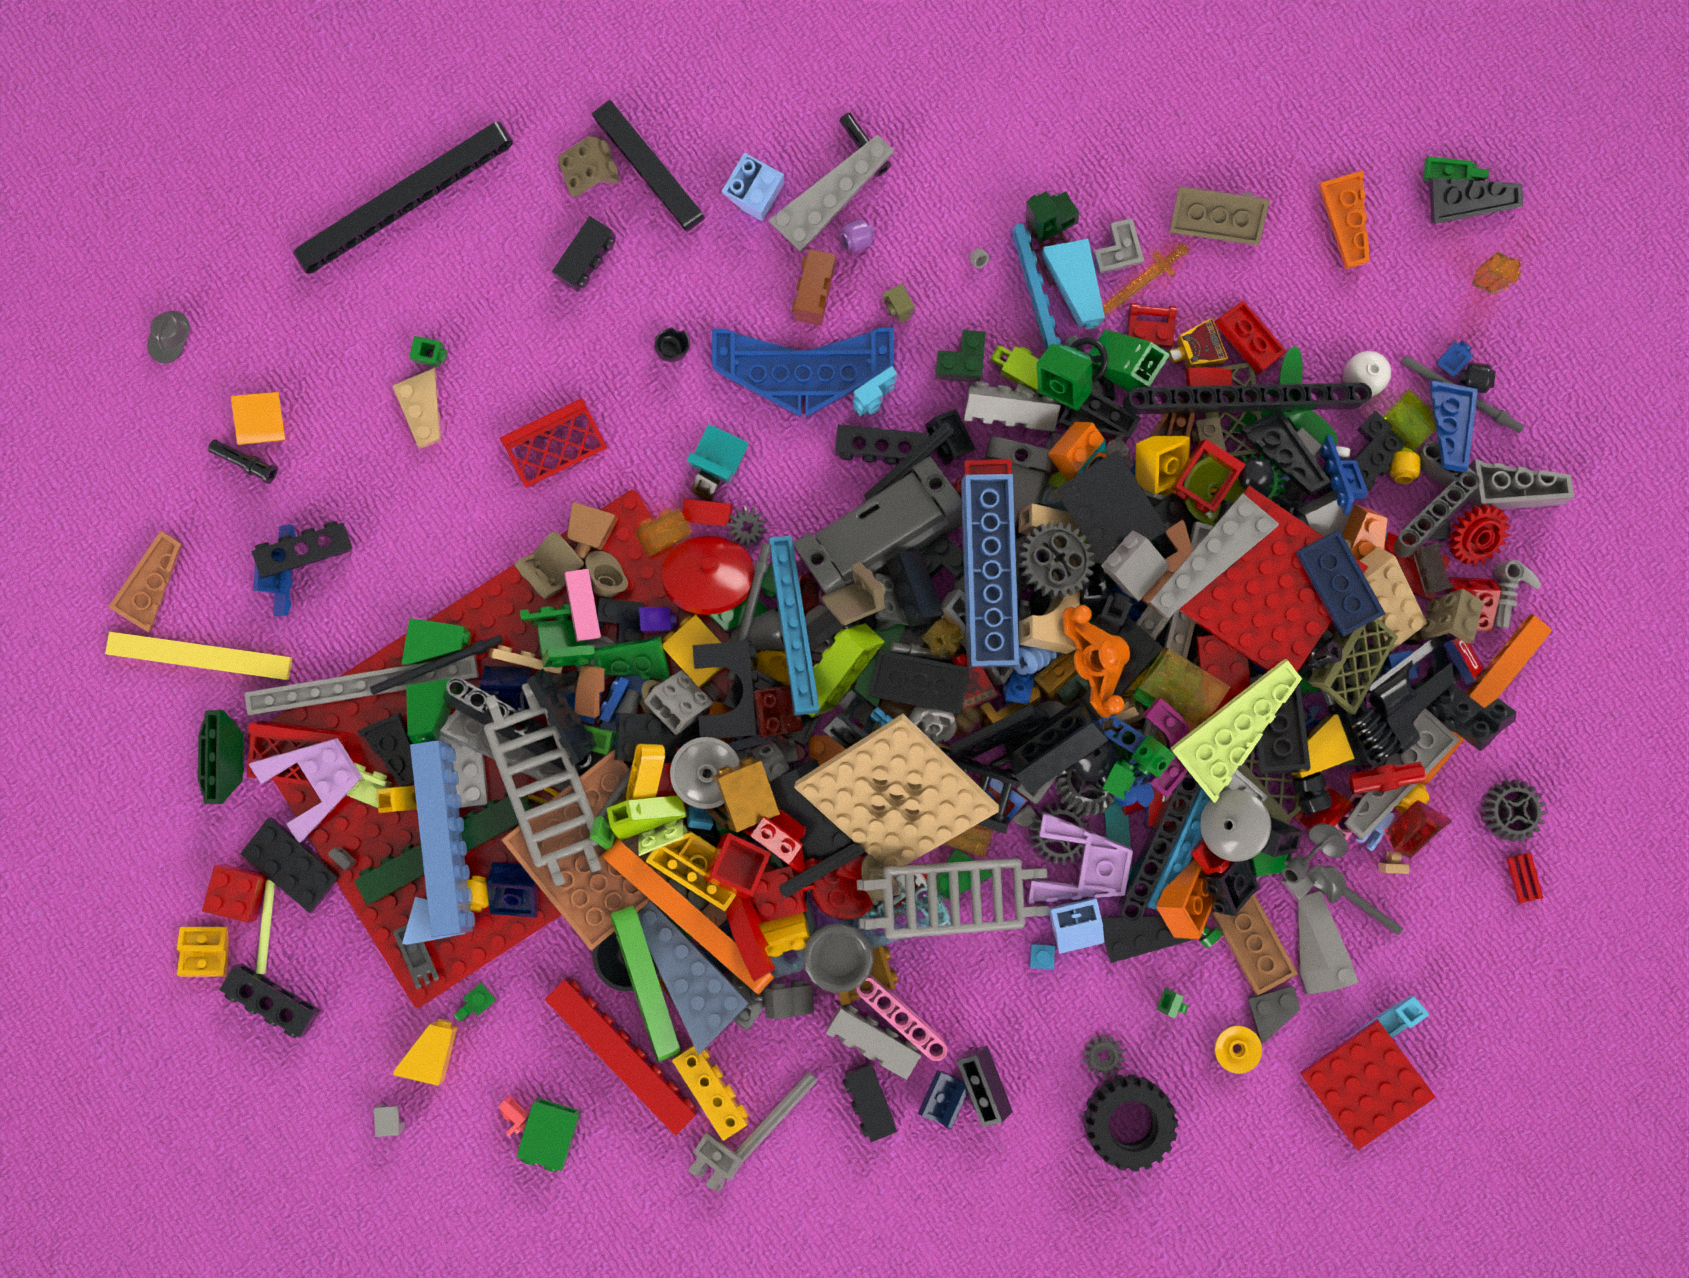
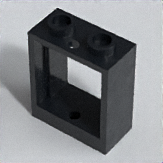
M1270 817L1271 834L1261 852L1272 857L1297 853L1303 830ZM1228 821L1227 828L1231 830L1233 824L1231 821Z

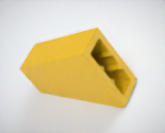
M1338 714L1326 716L1307 735L1310 770L1308 772L1291 774L1295 778H1303L1355 759Z
M438 1019V1021L431 1023L395 1068L393 1075L437 1086L442 1084L445 1080L458 1026L451 1025L452 1022L445 1019Z

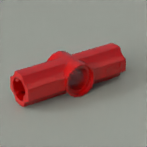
M1421 761L1398 766L1390 764L1373 768L1370 771L1349 774L1348 782L1353 795L1377 790L1384 792L1398 789L1400 786L1425 782V770Z

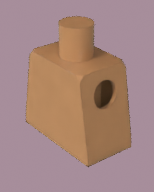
M573 502L567 539L577 543L575 549L577 555L581 559L586 560L590 548L601 551L618 518L614 514Z

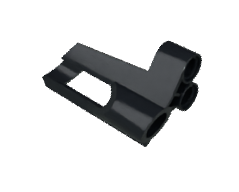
M1446 634L1430 639L1375 681L1368 690L1370 692V703L1372 707H1375V713H1380L1381 715L1378 721L1384 720L1387 723L1384 729L1390 728L1392 730L1390 737L1396 736L1398 738L1396 744L1403 745L1396 752L1397 754H1403L1420 740V735L1412 720L1454 682L1452 663L1449 662L1446 652V642L1448 639ZM1431 653L1432 669L1435 676L1417 690H1413L1409 683L1410 669Z

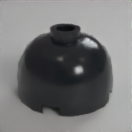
M1108 739L1100 748L1095 749L1072 766L1078 775L1086 781L1100 779L1101 782H1105L1116 760L1119 761V755L1111 739Z

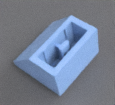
M744 153L724 186L722 193L744 212L763 222L785 184L784 174Z
M1090 897L1049 907L1050 920L1059 954L1105 943L1103 923L1096 898Z

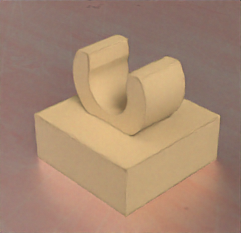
M1387 851V863L1378 862V872L1409 874V864L1401 863V852Z

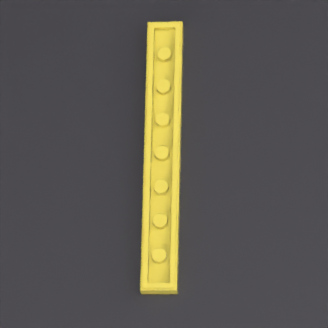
M109 632L105 654L283 680H289L293 660L292 657Z

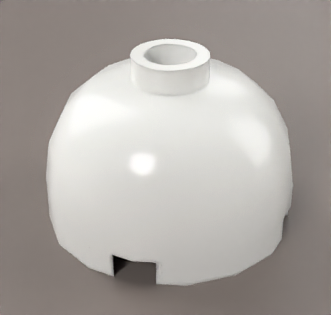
M1365 351L1356 354L1347 361L1343 369L1344 382L1366 383L1372 390V396L1384 390L1391 379L1389 362L1383 355L1375 351Z
M916 706L909 717V720L927 737L935 733L937 741L943 739L944 742L948 741L955 734L957 728L953 713Z

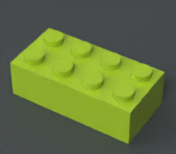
M866 623L858 626L854 625L846 630H840L834 637L835 643L822 653L823 659L820 663L813 666L819 712L809 714L812 718L835 709L885 643Z

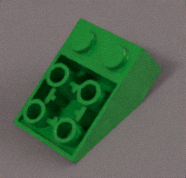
M1106 329L1098 339L1108 354V367L1103 376L1127 392H1131L1134 388L1150 387L1170 356L1169 353L1152 342ZM1093 346L1089 354L1097 356L1100 355V352ZM1101 362L1093 363L1092 369L1098 372Z

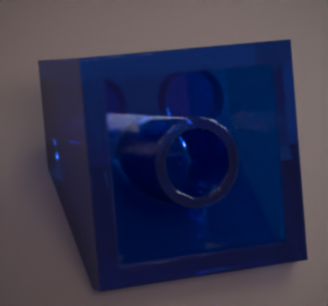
M484 666L479 684L480 689L491 696L495 695L496 699L519 712L527 710L529 705L523 693L522 685L528 683L526 680L532 676L531 667Z
M492 862L486 882L490 914L537 918L540 888L521 864Z

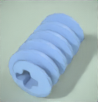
M1022 645L1019 647V665L1013 668L1020 675L1033 674L1051 664L1062 653Z

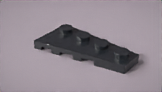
M1429 177L1431 223L1434 224L1523 207L1521 183Z
M1129 616L1118 634L1119 637L1126 641L1130 650V658L1127 664L1124 665L1113 695L1121 696L1164 650L1156 640ZM1089 686L1083 699L1098 718H1101L1090 703L1091 686Z

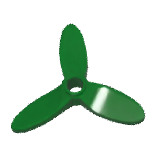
M1296 346L1290 348L1285 354L1280 368L1278 384H1301L1302 355ZM1289 394V398L1295 401L1294 396ZM1261 411V417L1264 418L1276 411ZM1282 411L1296 431L1303 428L1320 445L1324 444L1326 436H1332L1335 445L1338 443V438L1333 428L1314 411ZM1247 412L1241 422L1247 426L1255 422L1256 417ZM1234 421L1229 425L1228 431L1235 425ZM1237 425L1232 434L1240 435L1242 427Z

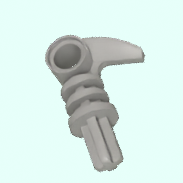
M1517 560L1500 562L1494 568V575L1501 582L1497 583L1501 594L1495 625L1500 628H1508L1510 626L1512 607H1517L1518 602L1513 600V597L1518 595L1514 592V589H1518L1519 581H1524L1536 590L1541 586L1537 576ZM1508 567H1510V569H1511V575H1510V576H1509V574H1508Z

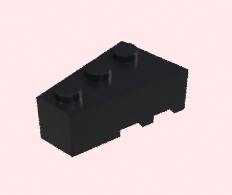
M1092 389V393L1078 411L1067 406L1055 428L1068 430L1074 422H1093L1103 438L1126 443L1141 418L1135 414L1127 413L1123 407Z

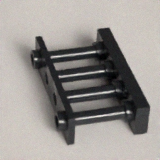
M852 688L838 703L845 712L843 714L839 712L825 726L823 731L847 749L868 736L870 732L881 728L879 722L875 723L870 719V714L877 707ZM852 717L863 724L862 729L851 721Z
M939 747L966 774H968V771L981 774L979 787L987 792L991 778L1004 782L998 801L999 812L977 825L1006 834L1011 819L1006 817L1005 814L1013 785L1021 786V783L1015 778L1013 770L1010 768L1006 770L953 754L951 750Z

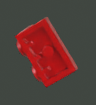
M1447 577L1445 586L1450 593L1464 589L1483 601L1477 631L1491 632L1501 590L1495 581L1485 578Z

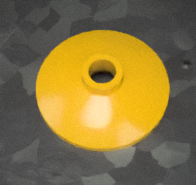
M1232 1026L1222 1031L1215 1042V1055L1217 1061L1224 1069L1232 1073L1242 1074L1251 1071L1257 1066L1262 1056V1045L1258 1036L1249 1028ZM1235 1044L1240 1045V1050L1238 1052H1233V1046Z

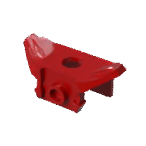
M780 809V814L771 819L764 816L760 823L741 830L788 863L798 873L804 871L803 844L800 842V839L806 834V827Z

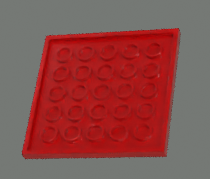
M1248 486L1243 494L1278 522L1279 525L1178 609V611L1267 672L1284 659H1287L1296 672H1298L1332 620L1295 552L1324 536L1251 486ZM1356 559L1364 574L1368 566Z

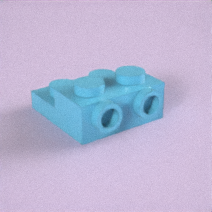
M892 366L854 391L852 400L854 404L852 406L858 416H865L868 413L873 415L881 409L880 405L883 401V395L890 393L895 388L897 372Z

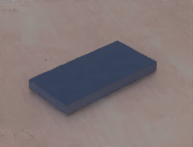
M1339 529L1295 552L1341 637L1385 615L1381 604Z

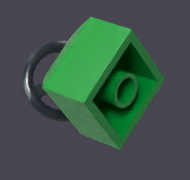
M1088 337L1076 340L1071 346L1051 344L1036 363L1038 393L1078 411L1092 393V383L1098 381L1107 370L1108 354L1103 344L1096 339ZM1088 344L1096 347L1100 355H1090L1084 351L1082 345ZM1101 362L1100 369L1092 376L1093 363Z

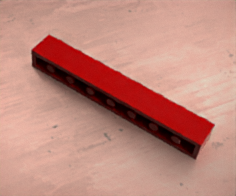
M569 977L564 979L544 1000L676 1136L696 1116L698 1111L695 1109L697 1107L695 1102L688 1096L685 1098L679 1092L680 1087L672 1079L668 1081L662 1075L664 1073L663 1069L654 1062L652 1064L646 1058L648 1055L639 1045L635 1047L630 1041L631 1036L624 1029L619 1030L613 1024L615 1022L614 1018L607 1012L603 1013L597 1007L599 1003L591 995L586 996L581 990L583 987L576 979H570Z

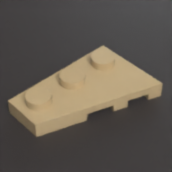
M435 368L393 385L414 439L420 449L441 441L438 390L436 386L437 372Z
M498 645V649L490 648L488 650V658L499 659L538 670L544 669V671L561 674L562 667H543L542 660L535 659L534 653L521 651L519 655L511 653L512 648Z

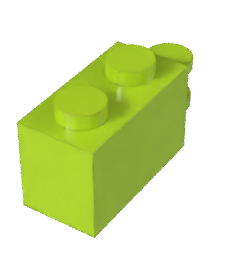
M997 345L989 360L1002 368L1000 375L1017 385L1021 384L1040 396V393H1038L1036 365L1039 359L1032 356V352L1024 347L1018 348L1015 346L1011 352ZM1002 355L1008 357L1006 362L1000 360Z

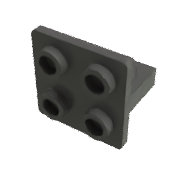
M875 574L874 578L882 582L886 591L884 594L885 609L875 612L876 629L885 631L896 624L909 626L891 577Z
M731 971L727 979L750 1002L733 1022L748 1031L765 1006L764 990L760 995L756 994Z

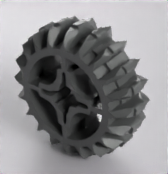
M1070 766L1056 777L1055 787L1059 788L1057 795L1063 796L1061 803L1067 802L1069 804L1068 810L1072 809V807L1076 809V815L1083 811L1085 817L1090 813L1093 816L1098 815L1099 812L1104 813L1112 806L1113 801L1116 799L1113 794L1102 789L1105 782H1101L1100 779L1086 781L1078 775L1073 766ZM1088 782H1090L1089 786H1087V787L1083 790V787H1084L1085 785H1087Z
M1512 779L1511 782L1503 780L1501 785L1494 784V790L1486 791L1490 798L1484 797L1482 799L1487 805L1480 808L1482 811H1486V815H1483L1481 818L1482 820H1489L1485 827L1487 829L1493 828L1492 835H1499V839L1504 841L1508 839L1509 842H1515L1516 840L1523 842L1525 837H1534L1533 831H1541L1537 824L1545 823L1540 817L1547 814L1546 811H1541V807L1546 803L1538 801L1542 795L1540 793L1534 794L1536 789L1534 786L1528 787L1527 782L1521 781L1519 783L1518 780ZM1510 792L1520 794L1518 798H1514L1512 801L1503 798ZM1498 807H1499L1500 810H1501V815H1500V817H1499V815H1498ZM1515 820L1523 823L1521 827L1515 830L1507 828Z
M1059 802L1054 803L1055 810H1052L1049 804L1045 806L1048 814L1053 816L1057 814L1068 815L1075 821L1073 824L1082 828L1090 822L1088 819L1080 820L1084 816L1083 811L1077 815L1075 814L1076 809L1073 807L1068 811L1067 807L1069 804L1066 802L1063 804L1062 809H1060ZM1039 809L1038 813L1042 816L1044 811ZM1033 816L1032 820L1038 822L1037 826H1029V829L1036 830V834H1030L1029 838H1036L1037 841L1033 842L1031 846L1032 848L1040 846V849L1036 852L1038 856L1044 852L1046 853L1043 858L1044 861H1048L1053 856L1052 864L1056 865L1058 858H1060L1061 864L1066 865V857L1069 858L1071 863L1075 862L1073 854H1076L1079 858L1083 857L1079 851L1080 848L1084 850L1085 845L1083 843H1075L1071 848L1069 841L1040 837L1042 817L1039 819ZM1058 841L1061 847H1063L1064 852H1053L1045 844Z

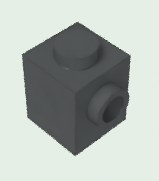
M771 739L751 750L754 759L762 761L770 782L790 770L782 752Z

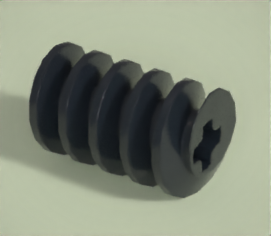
M1373 706L1358 715L1351 727L1361 728L1357 736L1366 735L1362 741L1363 744L1372 743L1368 749L1369 752L1378 751L1373 757L1374 759H1384L1398 752L1403 745L1396 744L1398 741L1396 736L1390 737L1392 730L1390 728L1384 729L1387 724L1384 720L1378 721L1381 718L1380 713L1372 714L1375 710Z

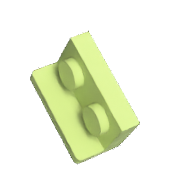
M354 763L363 778L347 796L378 808L377 790L391 788L392 782L386 780V775L376 771L370 774L365 772L366 767Z

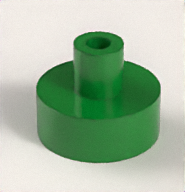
M1205 924L1199 942L1204 948H1209L1221 938L1223 933L1217 926L1209 929Z

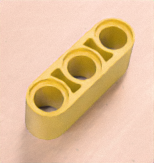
M637 745L626 791V801L656 798L665 759L663 745Z

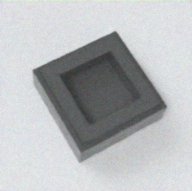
M342 847L333 848L328 853L344 870L351 869L357 863Z

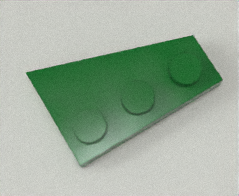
M570 604L562 605L561 609L550 606L538 609V613H530L528 609L520 610L521 620L529 624L532 623L533 627H536L540 622L554 619L555 621H564L572 617Z

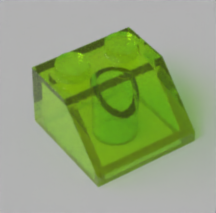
M1409 388L1382 415L1392 425L1390 429L1407 443L1404 448L1411 450L1418 448L1436 429L1433 411Z

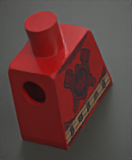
M964 653L951 658L954 665L967 667V659ZM971 667L962 710L998 697L995 688L982 667Z

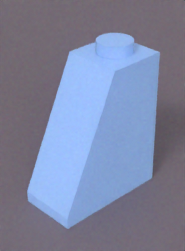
M415 897L402 944H416L465 933L431 937L427 899Z

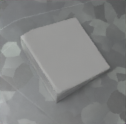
M1308 876L1296 884L1290 883L1285 878L1281 880L1297 900L1303 898L1314 886Z

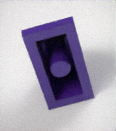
M639 607L641 631L646 635L668 633L674 631L673 626H677L676 612H672L670 607Z

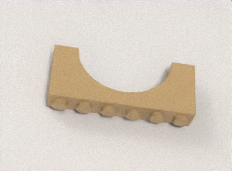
M1033 503L1019 510V533L1026 536H1031L1030 531L1034 528L1038 530V526L1044 524L1046 527L1050 521L1053 522L1054 527L1059 521L1062 522L1063 528L1071 524L1072 532L1079 529L1069 512ZM1054 539L1055 546L1061 548L1060 541ZM1056 557L1054 561L1057 563L1059 559ZM1069 557L1070 565L1076 567V561ZM1052 571L1054 580L1059 581L1058 574ZM1075 590V594L1072 596L1067 594L1062 599L1057 594L1042 616L1032 615L1019 621V645L1065 654L1077 650L1075 642L1064 633L1063 611L1065 608H1076L1080 605V591Z

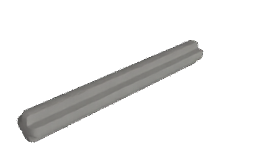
M807 1072L739 1146L735 1153L745 1161L814 1086L817 1078L812 1073Z

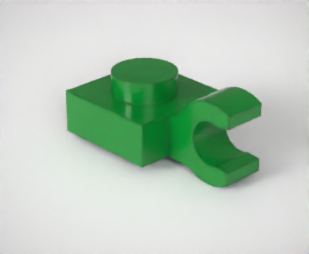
M481 982L463 997L467 1004L457 1011L454 1016L459 1022L473 1011L479 1016L497 999L485 984Z

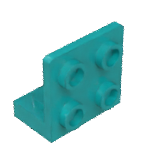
M707 425L694 454L690 452L687 462L689 466L731 484L749 443L712 425Z

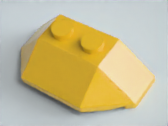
M693 832L685 833L684 838L653 850L646 859L647 863L723 911H726L736 894L703 879L717 847Z

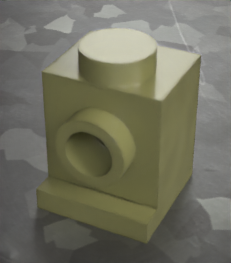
M903 283L882 293L883 303L888 302L886 307L891 316L895 315L900 323L912 318L915 306Z

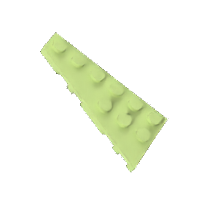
M1287 659L1278 663L1170 748L1214 803L1220 797L1219 794L1225 785L1228 786L1232 780L1231 777L1240 765L1242 766L1258 743L1266 726L1276 717L1275 713L1282 703L1288 700L1302 678Z

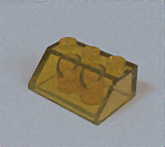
M1164 647L1138 688L1155 698H1162L1175 711L1200 725L1219 706L1230 686L1171 649Z

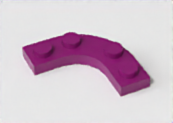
M1157 697L1143 714L1165 736L1167 748L1172 753L1173 751L1170 748L1191 732L1183 717L1160 697ZM1175 756L1159 778L1152 775L1147 782L1168 798L1188 770L1178 757Z

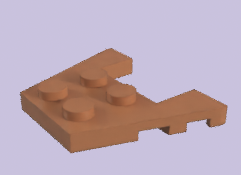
M1183 520L1164 532L1177 551L1165 559L1170 567L1140 599L1160 615L1162 614L1150 605L1149 602L1193 551Z

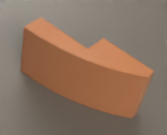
M583 665L581 667L575 696V712L578 715L593 718L600 715L599 693L605 690L604 668Z

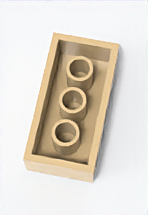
M1377 547L1360 561L1368 566L1364 576L1385 612V615L1378 619L1398 636L1391 649L1393 651L1425 626L1427 621L1396 557ZM1370 622V623H1368V624H1366V625H1367L1369 631L1372 632V627H1371V622ZM1381 633L1379 634L1380 644L1384 646L1388 637Z

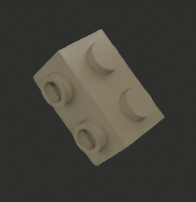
M1219 417L1198 420L1193 424L1190 437L1192 443H1196V447L1201 440L1207 439L1226 451ZM1202 453L1197 462L1208 458V456Z

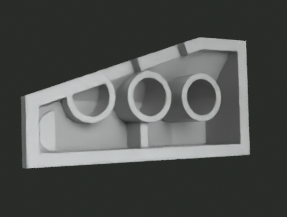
M1319 890L1305 895L1298 900L1300 938L1298 949L1300 950L1299 974L1306 994L1334 991L1359 983L1351 959L1322 892Z

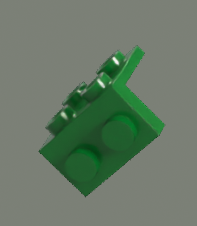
M573 620L540 622L537 625L543 667L583 666L589 664L594 657V645L587 646L586 641L576 642Z

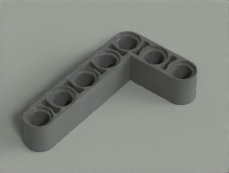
M1428 442L1424 445L1419 454L1421 458L1420 468L1446 489L1401 531L1393 544L1394 552L1400 557L1411 556L1472 497L1480 485V477L1470 468H1468L1466 473L1447 469L1450 471L1448 472L1442 468L1437 442Z

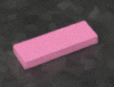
M589 570L565 572L564 576L576 642L601 638Z

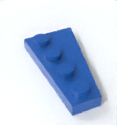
M1431 381L1429 388L1442 468L1466 473L1469 468L1478 389Z

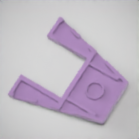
M338 738L262 760H256L249 764L262 784L295 763H298L322 802L286 823L298 843L305 840L310 832L321 823L325 816L363 778Z
M1043 812L1039 832L1040 837L1083 843L1085 847L1078 885L1033 878L1031 879L1028 903L1031 904L1035 901L1054 902L1059 899L1070 898L1077 900L1082 897L1093 896L1094 898L1124 896L1132 859V848Z

